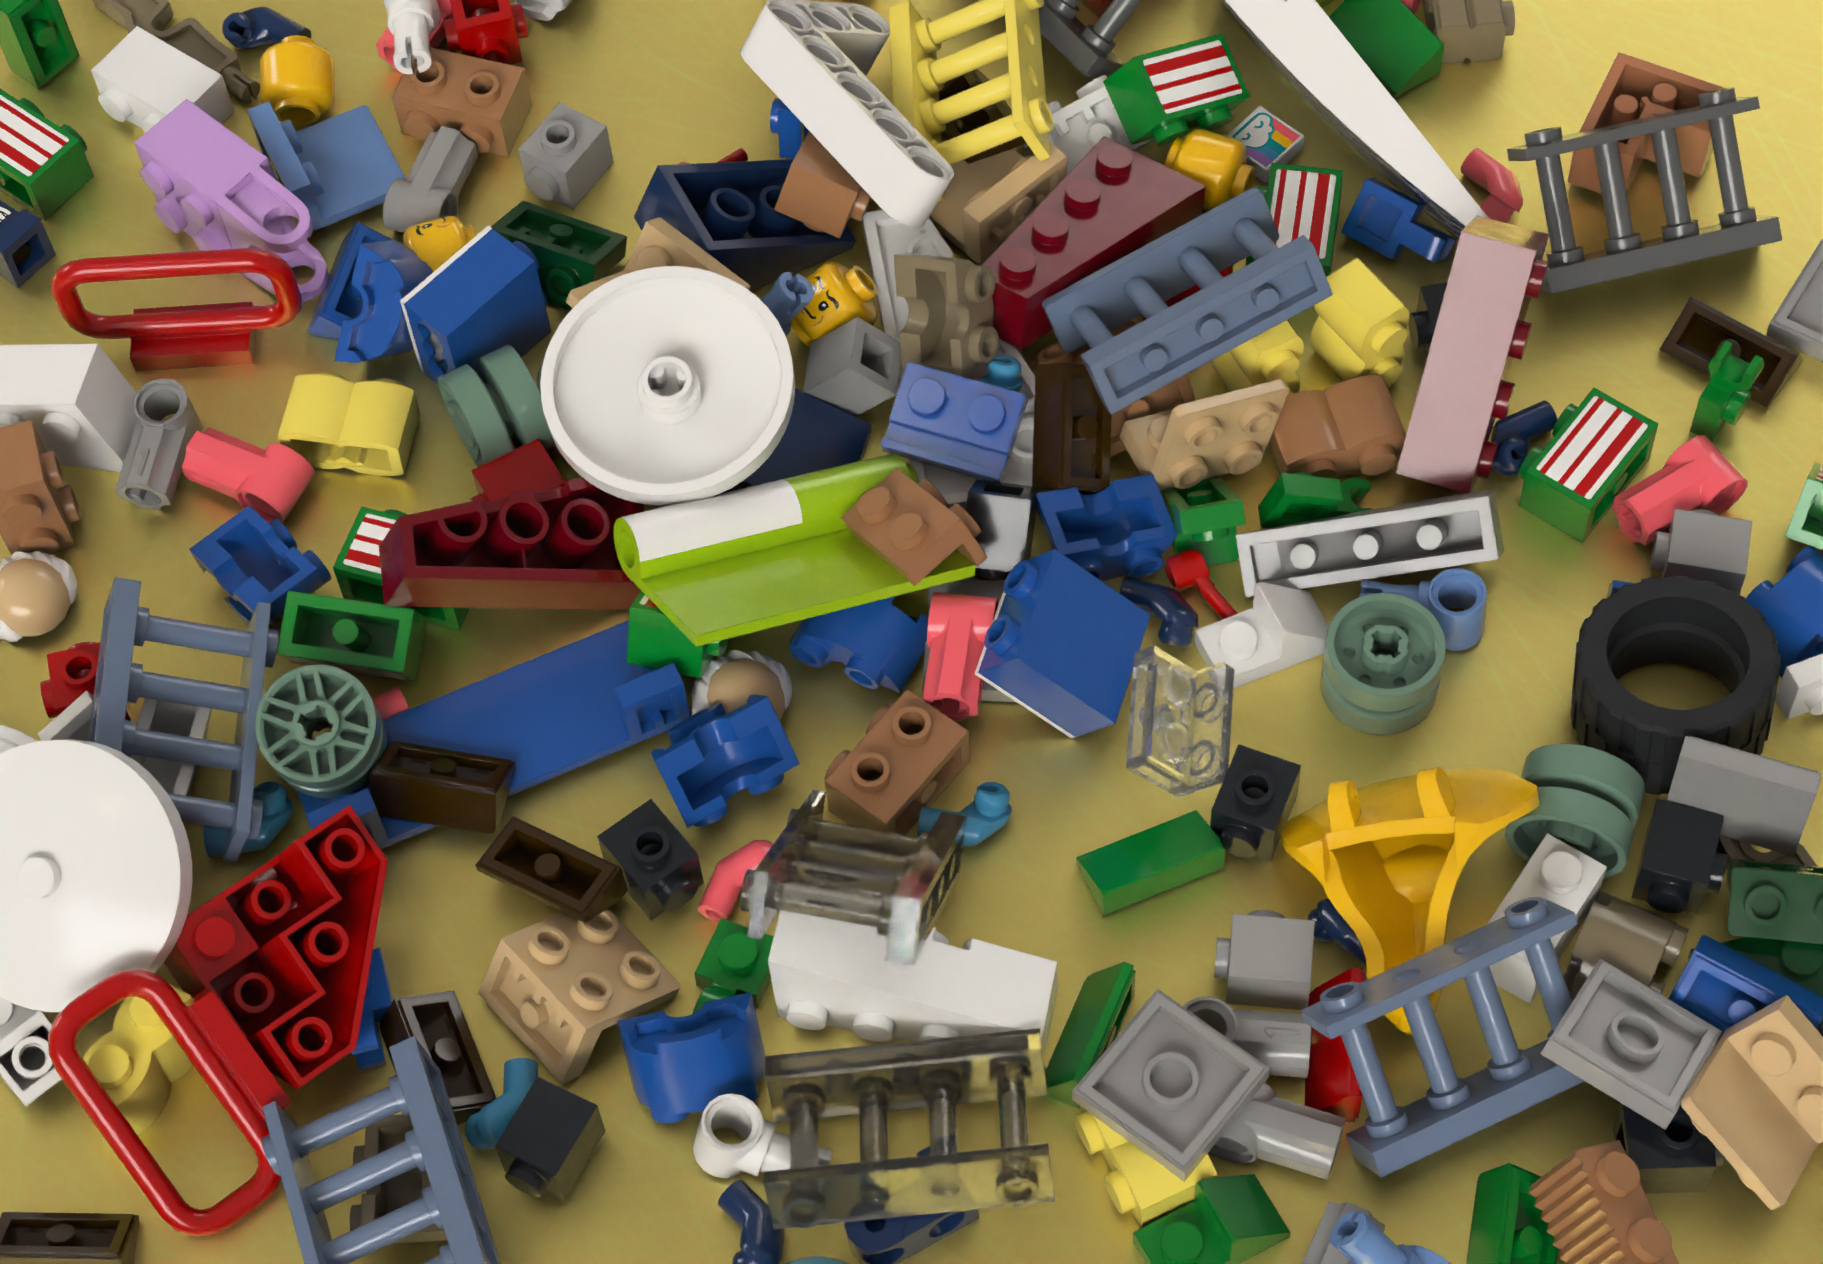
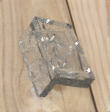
M1155 645L1135 652L1126 768L1176 797L1223 783L1229 769L1234 668L1225 662H1221L1196 671Z

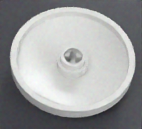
M663 266L637 270L619 276L601 285L580 300L565 316L550 340L542 365L540 389L543 412L551 436L565 460L580 476L590 484L615 497L635 503L669 506L710 498L725 492L748 478L770 457L784 435L792 414L795 397V375L790 347L784 331L773 313L755 294L732 279L711 271L685 266Z
M75 739L42 740L26 743L1 753L0 997L13 1004L32 1010L61 1012L72 1000L104 978L119 971L143 969L155 973L164 963L181 934L189 910L193 883L192 858L187 833L180 814L170 796L153 775L138 762L120 751L95 742Z

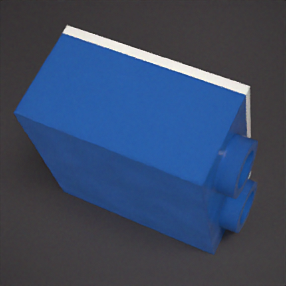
M487 226L400 300L420 371L436 384H438L439 376L465 364L471 366L485 384L479 368V358L509 344L522 358L551 333L546 310L548 300L542 291L537 271L540 268L539 262L526 245L519 241L511 243L490 226Z
M1053 549L1027 561L1023 560L1011 568L1005 579L1003 594L992 625L986 633L984 648L974 674L1072 739L1116 723L1151 615L1068 557Z

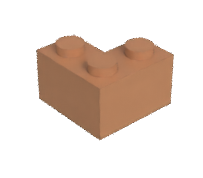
M1618 52L1579 132L1698 106V94L1724 89V87ZM1708 120L1675 128L1682 170L1684 173L1699 178L1713 152ZM1651 133L1617 141L1627 193L1643 160L1647 159L1656 163ZM1593 147L1574 151L1567 182L1601 193Z

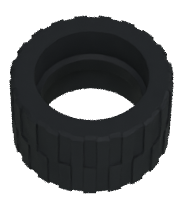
M1672 575L1671 578L1651 577L1641 579V582L1632 585L1626 584L1614 590V594L1607 599H1602L1593 607L1592 614L1584 620L1580 628L1579 642H1576L1571 720L1572 727L1577 732L1579 745L1602 750L1625 761L1642 777L1645 783V793L1659 796L1660 794H1669L1685 736H1693L1761 755L1764 741L1768 740L1780 673V654L1777 653L1778 641L1774 631L1766 624L1764 615L1756 607L1748 604L1745 598L1735 591H1728L1718 586V583L1705 579L1702 581L1689 579L1688 576ZM1678 663L1698 668L1720 681L1731 694L1719 702L1701 708L1686 710L1669 709L1652 705L1637 698L1627 691L1617 679L1627 672L1644 665Z

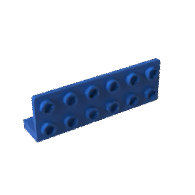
M629 620L384 719L387 729L386 749L391 742L398 741L512 760L516 762V771L508 796H511L668 731L689 718L690 712L684 683L674 663L659 669L627 663ZM370 780L352 793L341 794L332 798H317L297 791L311 829H314L350 805L380 849L438 826L379 816L370 795Z

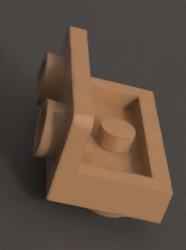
M898 468L892 471L877 486L865 492L858 502L840 517L856 538L914 586L956 549L976 566H979L987 559L986 554L975 540V537L981 533V529L967 511L957 503L948 509L947 501L932 483L925 478L916 483Z

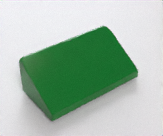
M0 0V46L7 63L14 73L39 90L79 57V52L59 1Z
M1345 0L1329 16L1394 99L1441 72L1444 51L1442 42L1400 0Z
M1195 810L1076 857V862L1102 915L1105 916L1224 869L1226 850L1220 838L1198 811Z
M1122 962L1097 971L1086 978L1039 1084L1040 1093L1080 1109V1105L1072 1100V1090L1119 1034L1135 996L1136 971L1134 970V965Z
M1511 1163L1482 1172L1479 1175L1466 1264H1556L1558 1248L1552 1245L1554 1236L1546 1232L1548 1223L1540 1219L1542 1210L1534 1206L1536 1198L1528 1193L1530 1185L1541 1178V1176Z

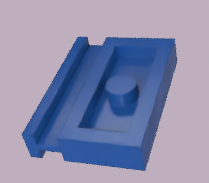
M907 361L889 417L890 423L880 446L883 452L895 453L904 458L981 480L1003 482L1005 467L1008 459H1010L1028 399L1026 394Z

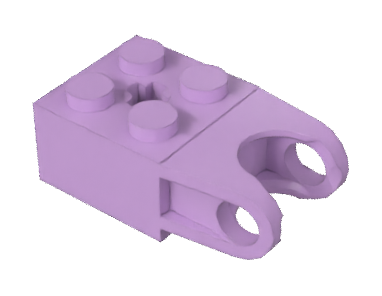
M185 99L134 142L143 164L140 174L153 191L157 204L154 206L155 213L167 228L174 233H179L183 230L194 239L201 251L238 248L262 249L275 253L284 259L291 269L301 265L315 270L313 278L305 284L298 285L302 302L313 299L325 289L329 280L325 260L319 251L306 240L308 237H311L313 231L309 210L298 197L274 178L269 160L265 155L188 99ZM291 216L299 220L297 227L295 226ZM240 273L276 296L272 283L266 276L258 273Z

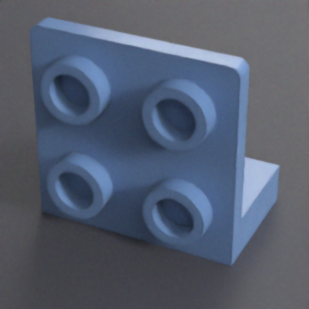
M269 101L247 110L261 153L268 158L274 178L298 197L308 208L313 223V231L384 203L392 182L397 178L406 180L374 117L365 105L297 132L289 119L281 123L279 122ZM294 217V219H295V221H296V223H297V225H298L299 220Z

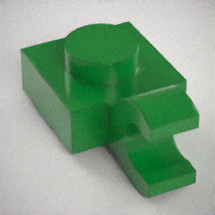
M1724 341L1709 362V383L1699 397L1690 432L1698 436L1705 435L1712 442L1725 422L1736 425L1751 398L1752 392L1748 390L1764 368L1763 358L1755 355L1751 363L1731 355L1733 344L1728 341Z
M1306 472L1281 473L1258 505L1261 528H1272L1372 510L1371 508L1358 507L1353 503V501L1361 502L1371 490V483L1362 478H1349L1341 484L1340 479L1316 477Z
M721 918L694 973L696 986L704 988V990L700 994L692 1014L698 1012L704 1006V1002L750 992L752 993L754 1006L758 1008L771 980L768 958L774 936Z

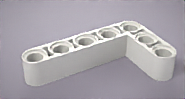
M768 0L740 50L741 57L883 211L904 225L916 228L923 227L953 178L954 171L937 150L866 77L890 35L887 20L872 9L854 3Z

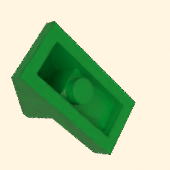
M1219 476L1204 479L1190 488L1178 489L1174 487L1160 491L1178 534L1172 543L1174 555L1189 549L1196 550L1203 556L1207 566L1238 560L1239 555L1235 535L1237 534L1236 526L1246 525L1243 501Z
M1255 1174L1208 1178L1197 1182L1195 1200L1133 1232V1244L1145 1264H1240L1289 1238L1290 1231Z

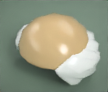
M15 551L9 558H2L0 562V639L8 642H18L23 637L40 636L54 630L65 619L70 605L76 600L78 590L73 569L65 560L53 554L49 555L40 551L30 553Z
M731 650L726 655L718 657L717 660H712L703 676L694 681V686L691 690L690 709L694 715L712 705L721 703L727 714L747 704L749 695L757 694L768 696L780 721L792 698V683L788 670L780 662L757 651L743 652Z

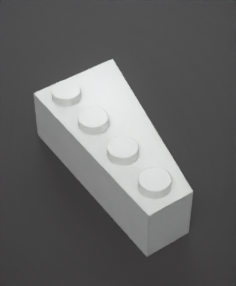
M98 344L0 345V428L32 420L46 451L54 450L60 464L121 472L137 422L133 409L134 398L137 392Z
M786 887L768 958L778 1017L786 1018L792 1025L806 1030H821L825 1026L853 1030L857 1036L875 1042H886L891 1040L892 1037L918 1041L924 1048L938 1053L951 1054L956 1053L959 1049L986 1053L990 1059L1006 1065H1022L1026 1061L1043 1063L1058 990L1057 961L973 938L967 940L962 949L950 945L948 938L935 931L936 928L910 921L907 927L897 931L879 926L869 920V909L842 903L839 914L807 906L810 893Z

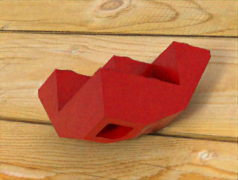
M348 805L295 840L276 857L188 914L174 948L164 961L165 966L181 989L192 997L205 988L213 990L269 1071L296 1089L308 1083L357 1047L388 859L352 807Z

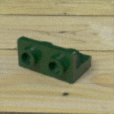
M526 201L520 202L491 226L492 229L511 243L519 241L532 251L539 262L540 268L537 270L539 280L548 302L569 310L572 307L566 303V299L570 291L601 279L625 257L627 236Z
M1728 858L1726 886L1730 892L1727 919L1729 934L1741 937L1823 944V867Z

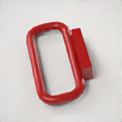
M238 248L84 258L70 261L61 266L51 280L53 298L63 319L72 329L82 335L96 339H131L130 360L135 372L254 364L256 330L282 327L293 321L302 308L301 292L295 274L289 264L275 253L262 249ZM258 273L270 279L278 301L266 306H253L252 302L143 308L134 309L133 314L104 316L94 314L84 307L76 286L92 282Z
M143 969L122 970L104 978L72 1000L55 1017L48 1034V1052L56 1072L158 1214L175 1231L192 1237L216 1235L232 1227L254 1211L278 1189L281 1175L278 1176L274 1172L262 1147V1137L269 1135L262 1107L275 1101L284 1110L292 1102L213 990L205 988L184 1003L174 988L161 976ZM128 997L142 998L152 1006L254 1149L258 1158V1167L255 1174L235 1191L207 1209H197L185 1202L77 1049V1037L84 1026Z

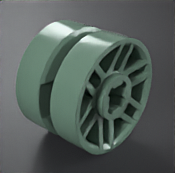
M507 344L479 358V368L485 384L477 372L468 364L438 377L439 389L448 413L464 446L477 467L514 451L513 442L517 448L536 439L540 440L545 450L556 446L543 412L541 393L525 363L511 345Z
M1374 593L1356 598L1336 613L1328 627L1321 673L1322 695L1335 717L1354 730L1372 735L1398 734L1415 727L1427 717L1436 702L1446 652L1445 636L1435 616L1415 600L1392 593Z
M321 664L307 665L285 673L267 689L257 709L255 732L262 754L289 786L308 796L332 798L356 791L370 780V772L386 751L387 729L380 710L363 684L350 673L337 667ZM330 723L332 726L330 733L325 731L323 734L316 736L315 740L312 738L314 731L320 732L328 728Z
M1550 744L1530 752L1526 757L1521 778L1537 785L1540 806L1507 825L1505 838L1511 849L1528 862L1548 833L1607 866L1604 878L1621 872L1628 859L1634 835L1633 827L1637 823L1645 794V783L1640 774L1620 758L1592 747L1576 744Z

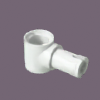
M383 0L387 11L388 29L394 35V66L401 73L414 74L413 60L417 59L419 73L428 70L431 66L429 34L439 25L442 16L437 0Z
M732 1093L720 1095L708 1103L702 1113L693 1146L696 1162L705 1172L714 1177L730 1178L738 1176L742 1172L758 1177L759 1171L810 1188L815 1193H818L833 1150L823 1149L774 1131L777 1124L764 1120L761 1111L753 1101L743 1095ZM723 1127L733 1129L743 1138V1142L735 1145L725 1144L718 1140L712 1131Z

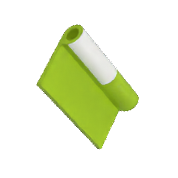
M895 453L721 493L710 498L687 501L623 516L616 519L614 524V544L623 571L696 647L975 576V564L956 549L914 586L856 538L840 518L858 502L865 492L877 486L896 468L914 482L919 483L913 466L910 463H905Z

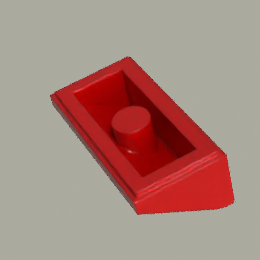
M1352 967L1316 987L1309 994L1308 1007L1320 1002V995L1335 985L1345 982L1361 983L1365 981V973H1362V968ZM1311 1027L1308 1077L1305 1078V1106L1346 1118L1345 1122H1355V1118H1359L1363 1096L1341 1035L1329 1039Z

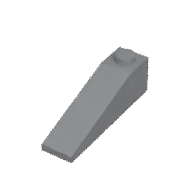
M1495 489L1427 499L1235 535L1245 597L1254 596L1255 584L1260 582L1293 589H1304L1498 560L1504 552Z

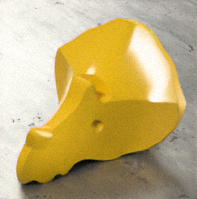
M1440 767L1419 770L1417 775L1385 780L1356 788L1352 780L1331 782L1327 800L1291 818L1283 826L1280 833L1281 844L1291 857L1316 877L1324 887L1330 902L1355 932L1366 957L1367 978L1370 979L1446 944L1448 913L1455 888L1467 860L1488 837L1540 806L1537 785L1512 772L1488 768H1465L1446 771ZM1443 988L1428 994L1434 1013H1436ZM1403 1007L1385 1014L1400 1031L1412 1034Z

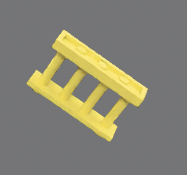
M909 0L888 8L893 105L949 165L1021 136L1039 161L1051 157L1049 131L1054 129V119L1046 102L1038 9L1044 6V0H981L934 21L928 17L923 19ZM1005 16V32L937 60L936 51L941 49L942 42ZM1008 56V73L939 101V91L943 90L945 82ZM1011 97V115L941 143V132L946 130L947 123ZM944 193L938 203L945 200Z

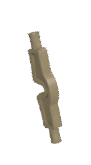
M93 0L95 7L127 29L128 34L138 26L221 74L227 90L240 98L242 102L246 104L251 103V96L254 99L257 98L260 92V84L242 72L237 54L219 42L196 19H185L168 30L161 31L173 16L172 7L168 0Z

